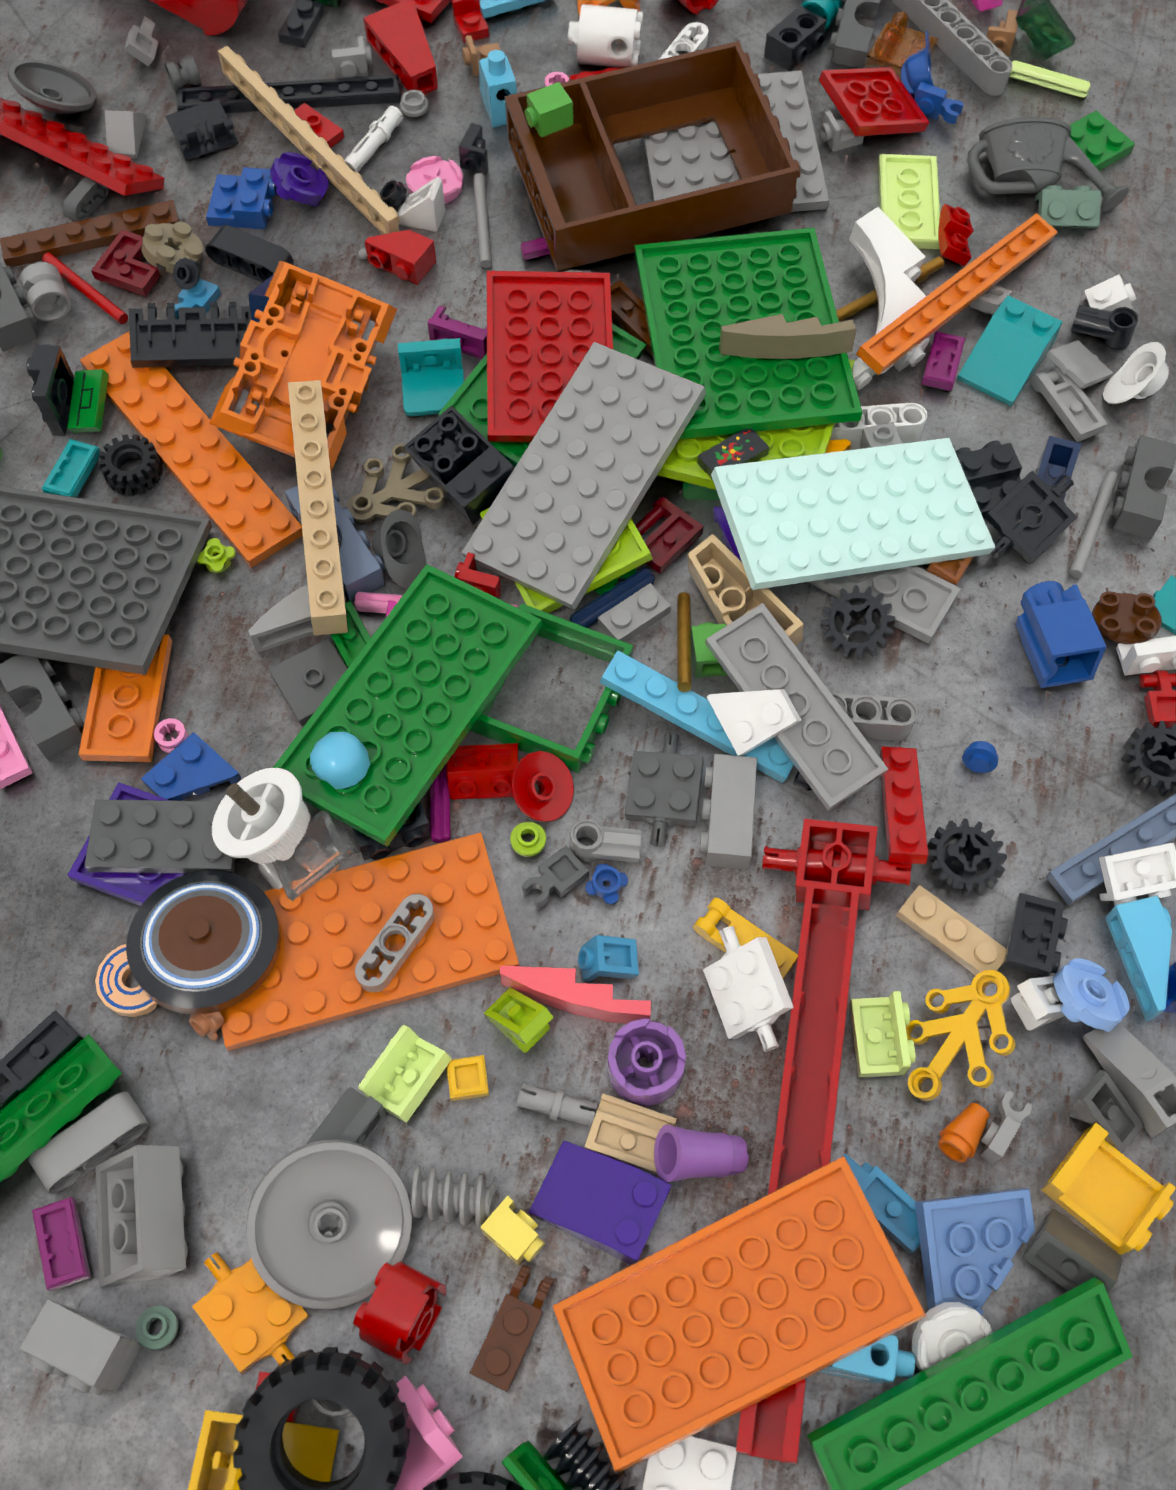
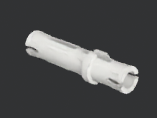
M389 106L378 121H373L365 137L361 139L353 151L345 158L346 165L353 172H359L380 145L388 142L391 138L392 131L403 120L402 113L397 107Z

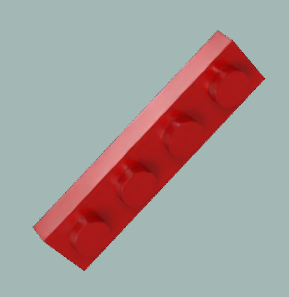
M881 746L879 757L888 768L887 772L881 776L888 860L895 863L926 864L928 847L917 749Z

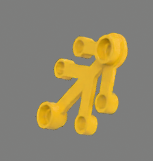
M984 970L973 978L971 985L944 991L936 988L927 993L925 1003L930 1010L937 1014L945 1013L952 1004L972 1002L964 1014L925 1022L912 1020L909 1025H906L907 1039H912L915 1045L926 1043L929 1037L949 1034L927 1068L919 1067L909 1075L908 1088L914 1096L923 1101H930L938 1097L942 1090L941 1077L964 1043L970 1065L967 1073L969 1081L978 1088H986L992 1084L994 1074L991 1068L986 1065L978 1022L985 1011H987L992 1035L989 1038L991 1049L1001 1056H1007L1014 1051L1015 1040L1007 1031L1002 1005L1010 995V985L1003 974L996 970ZM988 985H997V992L994 995H985V988ZM942 995L944 997L943 1004L939 1007H934L932 1005L933 998ZM918 1026L922 1027V1035L917 1039L912 1038V1030ZM1000 1037H1007L1009 1040L1008 1046L1004 1049L996 1047V1041ZM979 1069H985L987 1072L986 1079L977 1082L974 1078L975 1072ZM926 1079H931L933 1082L932 1089L928 1092H923L921 1089L922 1082Z

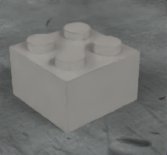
M48 1299L22 1343L20 1350L32 1355L28 1362L30 1365L46 1373H55L61 1377H65L67 1373L69 1375L65 1383L85 1393L91 1392L100 1396L103 1390L118 1392L142 1344L73 1308Z

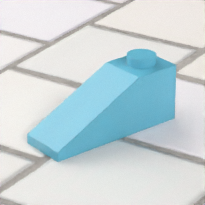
M1158 896L1116 905L1105 917L1146 1021L1154 1020L1166 1009L1172 936L1171 917L1168 910L1162 907Z

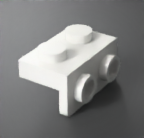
M1176 636L1154 638L1136 644L1119 643L1116 647L1125 676L1150 673L1156 670L1176 669Z

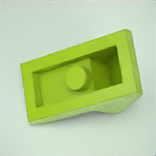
M511 987L484 1012V1015L524 1053L528 1052L549 1031L550 1025L548 1023L554 1018L545 1006Z

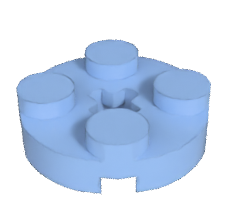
M1076 958L1071 960L1053 977L1056 993L1063 1003L1061 1010L1065 1017L1072 1022L1082 1021L1088 1026L1106 1032L1112 1031L1121 1022L1122 1018L1127 1015L1129 1011L1128 997L1117 980L1111 984L1103 976L1107 972L1104 968L1086 959Z

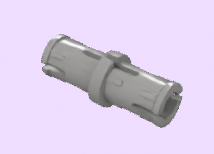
M523 1082L516 1107L550 1115L549 1119L554 1121L562 1118L587 1125L591 1128L598 1103L565 1095V1090L558 1088L557 1092Z

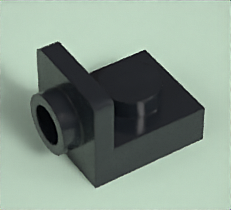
M471 123L459 144L460 168L486 175L488 172V152L485 149L486 140L483 139L481 125Z

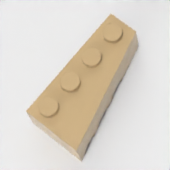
M714 534L710 535L688 553L689 573L718 624L725 623L727 626L763 603L795 646L803 641L804 623L768 588L752 590L743 563Z

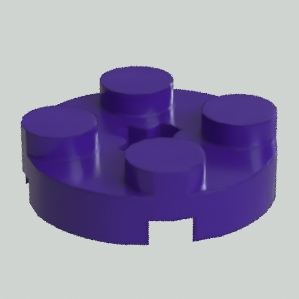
M285 152L281 154L280 158L276 157L270 168L271 179L277 187L276 192L282 199H293L312 207L319 205L329 187L326 174L321 168L317 172L315 168L310 166L312 161L309 158L293 152Z

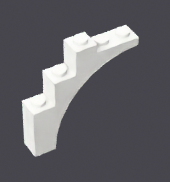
M879 207L855 222L849 241L863 257L872 275L876 289L878 321L875 335L926 297L913 283L922 272L920 268L926 257ZM927 337L881 374L888 371L892 366L900 372L908 365L911 367L917 365L926 355L924 350L930 339ZM860 358L855 361L852 372L856 388L858 390L864 388L871 381L872 376L876 374Z

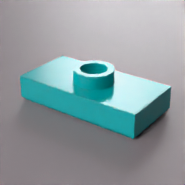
M70 439L41 488L43 493L77 498L100 458V448Z

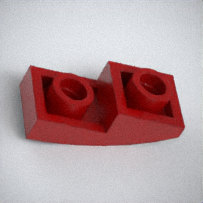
M945 203L941 208L938 239L942 256L965 267L972 258L967 240L974 232L969 219L970 215L961 207L957 206L954 208Z

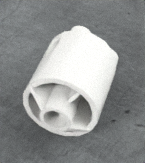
M582 4L579 22L570 21L568 30V45L577 46V64L614 68L638 65L643 12H639L638 9Z

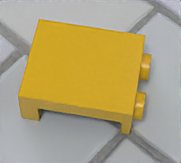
M1094 1123L1082 1133L1041 1191L1118 1254L1122 1255L1133 1249L1138 1252L1152 1236V1232L1148 1228L1154 1219L1157 1218L1160 1221L1172 1208L1174 1201L1170 1199V1196L1176 1187L1170 1182L1165 1185L1158 1183L1104 1139L1109 1132L1099 1124Z

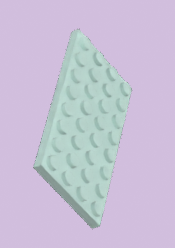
M950 438L714 467L711 473L752 590L988 555L996 548Z

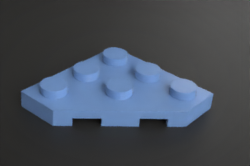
M1016 1188L915 1201L928 1311L944 1302H961L974 1308L982 1316L984 1311L981 1308L992 1290L997 1291L1014 1265L1011 1261L1022 1243L1027 1244L1035 1231L1030 1189Z

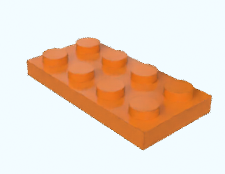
M163 635L146 675L95 667L78 754L82 761L152 762L156 741L154 730L159 723L172 647L170 635Z

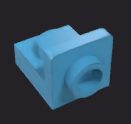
M596 935L582 945L578 954V966L582 969V980L584 982H591L598 976L633 979L638 976L636 939Z

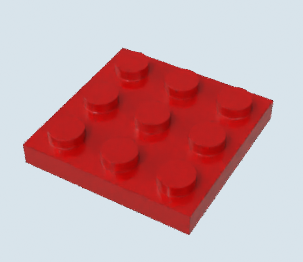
M892 67L822 70L819 82L855 136L926 131L930 122Z

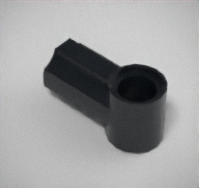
M1079 305L1071 331L1101 337L1109 347L1122 349L1131 342L1138 322V315L1134 310L1127 307H1119L1109 312Z

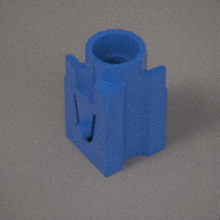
M1045 581L1030 587L1022 595L1020 604L1024 613L1017 617L1015 625L1040 688L1093 680L1107 646L1078 586L1072 585L1064 591L1063 586L1059 582ZM1066 656L1068 664L1066 666H1063Z

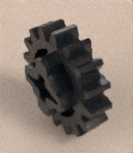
M854 585L853 593L848 594L842 588L840 589L841 598L839 600L833 596L829 598L832 608L824 607L822 610V615L828 619L821 621V629L829 630L824 634L825 642L834 640L832 644V651L834 652L843 648L844 658H848L851 652H856L857 659L861 660L864 651H868L873 657L876 653L875 646L883 649L886 648L887 642L883 637L893 636L894 630L887 627L895 624V616L887 615L892 611L891 603L882 605L884 594L882 593L876 597L871 596L872 587L868 586L865 593H860L858 585ZM851 603H863L862 605H851ZM876 613H878L881 620L879 630L872 622ZM837 615L839 616V619L844 623V625L840 628L839 633L835 627V619ZM861 618H864V626L857 624L855 627L852 626V619L859 621ZM853 640H865V642H861V643H855V642H852V641H853Z
M1160 721L1155 728L1150 722H1147L1142 729L1136 728L1123 746L1126 751L1121 757V761L1130 763L1125 769V773H1135L1137 777L1133 783L1135 785L1141 782L1147 784V793H1150L1153 788H1158L1160 796H1165L1170 789L1176 794V724L1171 729H1167L1164 721ZM1144 744L1145 747L1142 750L1144 755L1141 756V746Z
M963 819L960 826L957 827L956 823L951 820L945 829L937 828L934 834L935 838H930L927 844L930 850L928 851L927 862L933 863L928 870V874H938L940 876L936 883L938 887L945 883L949 884V894L951 895L957 889H962L964 898H968L972 889H974L978 896H981L985 892L986 886L993 889L998 882L997 878H1001L1005 872V868L1001 865L1006 861L1007 855L998 853L1004 844L1002 841L993 842L991 839L995 833L993 829L986 833L981 831L982 822H978L975 827H969L968 820ZM956 839L955 844H948L947 848H943L946 843ZM984 868H988L983 875L975 877L977 871H983Z

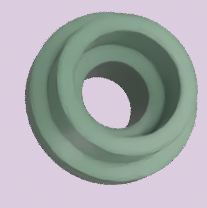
M165 1306L148 1308L140 1315L136 1324L138 1341L144 1347L152 1350L167 1347L175 1339L178 1332L177 1316L171 1309ZM160 1319L163 1324L162 1330L157 1335H152L150 1333V1325L154 1320Z

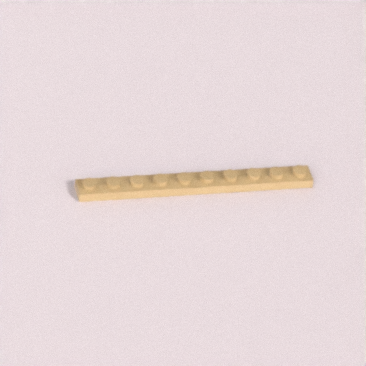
M228 46L218 50L223 74L312 161V164L318 170L321 168L326 174L327 179L382 234L398 232L400 218L396 210L391 206L388 207L381 200L378 192L375 189H370L364 183L360 174L356 171L353 172L346 165L343 157L339 154L336 155L329 148L325 139L319 138L312 131L308 122L302 121L295 114L291 105L285 104L279 98L274 88L268 87L262 81L258 72L252 71L246 65L241 55H236Z

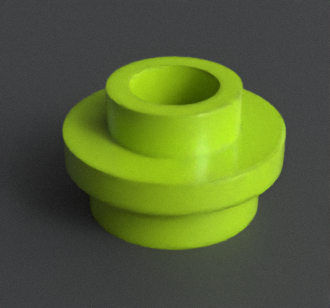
M534 822L520 823L511 832V846L521 856H535L545 847V831ZM525 834H532L535 837L530 842L522 840V836Z

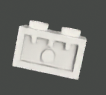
M1174 843L1099 857L1107 891L1099 894L1101 901H1114L1116 906L1136 901V896L1148 894V898L1154 896L1163 898L1171 896L1170 889L1176 888V849Z

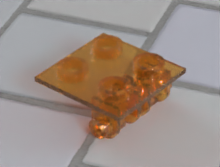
M903 11L897 12L893 15L891 22L888 21L868 52L867 57L902 69L903 63L908 57L926 47V34L907 28V14ZM929 35L930 49L932 51L938 38Z

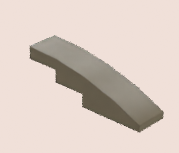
M783 314L722 326L719 350L724 355L769 359L822 357L852 352L856 326L853 320L821 326L818 317L786 323Z

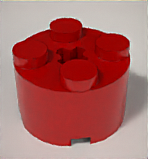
M386 1262L380 1268L375 1278L374 1285L377 1288L369 1303L363 1302L357 1310L353 1325L360 1329L359 1338L361 1341L403 1364H408L412 1360V1358L407 1356L412 1348L418 1351L421 1350L438 1320L442 1307L436 1304L438 1293L443 1296L446 1295V1286L403 1262H398L395 1265Z

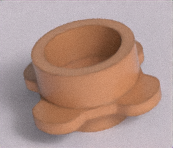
M219 1011L191 1014L189 1019L191 1027L198 1035L204 1037L207 1034L213 1041L218 1039L216 1031L225 1023Z

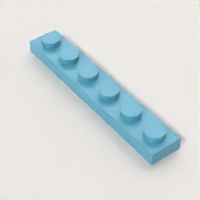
M617 650L600 680L601 684L724 752L738 756L708 699L691 690L688 692L679 691L677 682ZM774 737L743 755L745 757H756V769L781 783H784L794 765Z

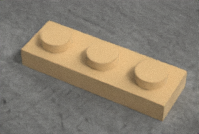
M920 885L896 914V917L974 975L984 970L997 971L1004 962L1005 947Z

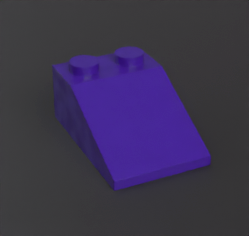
M563 1140L528 1213L633 1265L639 1262L669 1196L671 1184L634 1166Z

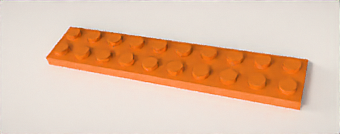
M130 331L79 359L85 370L103 369L109 374L106 396L142 438L143 436L147 438L149 443L152 442L162 463L250 568H253L303 536L302 525L220 430L209 424L210 419L165 367L132 368Z

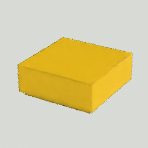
M484 1055L452 1059L449 1062L447 1074L451 1101L489 1096Z

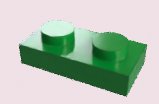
M351 601L345 603L348 633L329 634L347 668L371 638Z

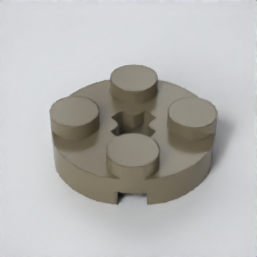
M161 223L146 226L142 241V253L145 259L156 267L158 263L166 267V272L173 273L174 266L180 259L188 258L197 263L201 262L204 250L203 244L198 236L191 232V227L187 223Z

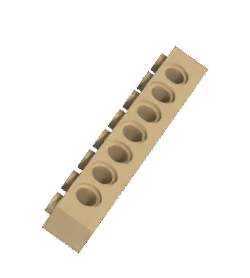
M321 380L288 382L313 634L316 636L348 633Z

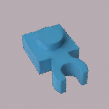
M199 278L197 285L193 289H183L177 296L179 303L175 305L176 319H179V308L205 307L207 313L210 309V302H216L221 295L219 286Z

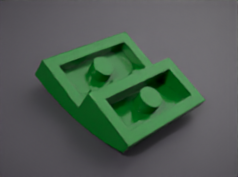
M529 1440L521 1443L501 1462L524 1490H567L565 1487L566 1483L560 1476L555 1474V1470Z

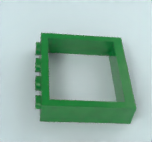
M522 603L519 609L541 619L542 628L537 634L540 637L609 663L617 650L633 658V645ZM505 681L469 731L502 744L518 743V750L527 754L537 751L552 753L560 758L570 771L579 774L583 764H589L596 749V744L593 743L598 734L603 735L606 731L610 716L607 714L611 706L617 707L622 695L605 687L575 750L488 717Z

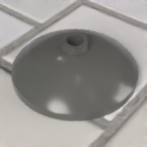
M33 59L19 60L12 63L9 67L8 80L16 92L28 102L46 112L56 114L79 113L91 108L95 103L96 91L94 87L81 75L68 68L51 62Z

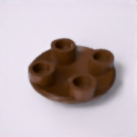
M1107 591L1102 593L1092 611V616L1100 633L1104 637L1122 644L1146 642L1159 632L1162 624L1161 614L1155 606V598L1147 593L1135 595Z

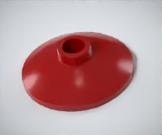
M537 751L525 755L516 764L511 777V791L515 803L527 817L535 821L548 822L556 820L566 813L572 803L574 785L571 773L565 763L552 753ZM535 783H536V784L538 785V787H539V792H538V793H537L536 790H535Z

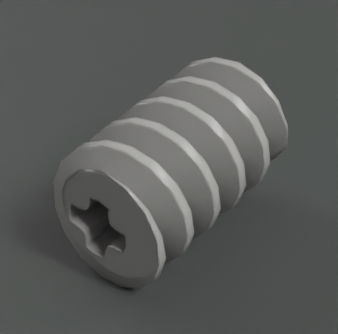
M418 1165L414 1173L410 1197L413 1217L421 1218L427 1208L429 1219L436 1221L443 1210L446 1223L451 1224L457 1213H459L461 1225L467 1226L474 1215L476 1226L480 1228L492 1214L497 1178L494 1177L489 1188H485L483 1175H478L472 1186L469 1185L467 1173L463 1172L458 1183H453L452 1171L447 1170L442 1181L437 1179L436 1168L432 1167L427 1177L422 1178L421 1168Z

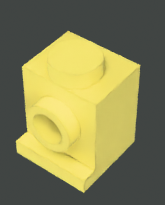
M507 1195L480 1228L489 1240L519 1266L524 1259L531 1262L543 1248L545 1242L534 1231L538 1224L521 1209L517 1214L513 1212L515 1209L514 1201Z

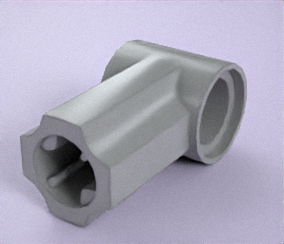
M589 819L581 820L572 828L569 849L582 863H590L596 859L639 863L641 830L604 827ZM588 837L595 843L585 846L579 843L578 839Z

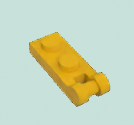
M714 897L707 906L709 910L704 918L699 917L693 925L695 932L725 953L727 951L722 937L719 934V930L715 927L720 920L727 924L728 927H734L740 946L747 944L757 937H766L784 980L796 963L798 954L733 911L723 900Z

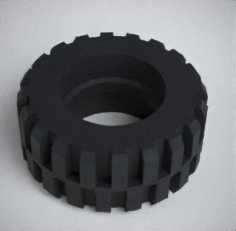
M325 1347L322 1352L315 1353L313 1349L299 1353L292 1360L287 1359L262 1381L251 1395L242 1410L244 1413L243 1417L236 1425L234 1440L238 1442V1447L233 1452L234 1468H241L242 1476L237 1481L240 1490H394L406 1460L410 1429L407 1428L406 1423L408 1418L405 1402H400L398 1398L400 1389L394 1380L388 1381L382 1375L384 1368L375 1361L370 1365L361 1360L363 1354L350 1350L348 1354L339 1353L338 1347ZM313 1399H326L337 1402L350 1410L360 1423L365 1439L363 1455L357 1467L345 1478L328 1482L313 1480L301 1474L289 1461L283 1446L282 1433L289 1415L302 1403Z

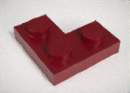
M123 229L91 270L94 279L144 297L148 295L161 275L158 267L140 262L144 256L142 253L143 236Z

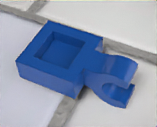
M922 81L917 88L914 99L925 116L938 120L940 115H942L944 121L950 124H956L958 114L961 115L964 103L959 100L946 98L947 90Z

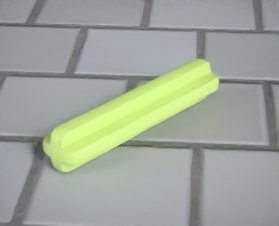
M1016 60L1012 62V70L1009 76L1013 79L1082 99L1087 96L1091 84L1083 79Z

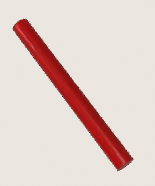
M49 252L43 255V262L54 265L63 279L119 324L127 322L128 315L54 255Z

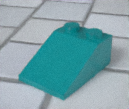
M1007 295L989 321L959 372L957 380L1012 406L1045 359L1046 354L1053 347L1063 321Z

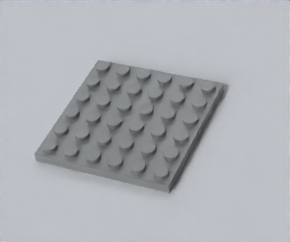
M802 70L758 74L760 88L763 94H767L769 98L770 110L773 116L778 117L783 138L786 137L788 139L793 160L796 159L800 166V177L797 178L796 182L797 198L793 201L792 212L828 209L829 197ZM714 121L643 137L653 201L740 180L731 160V154L728 153Z

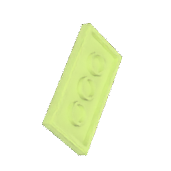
M880 154L878 159L880 209L918 249L940 250L938 239L940 206L937 156Z

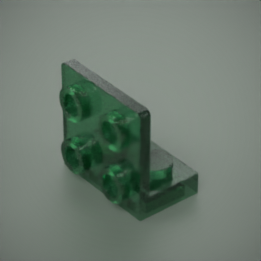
M1050 0L1021 1L1015 18L1018 27L1025 31L1032 41L1034 49L1040 52L1045 60L1074 45L1075 35Z

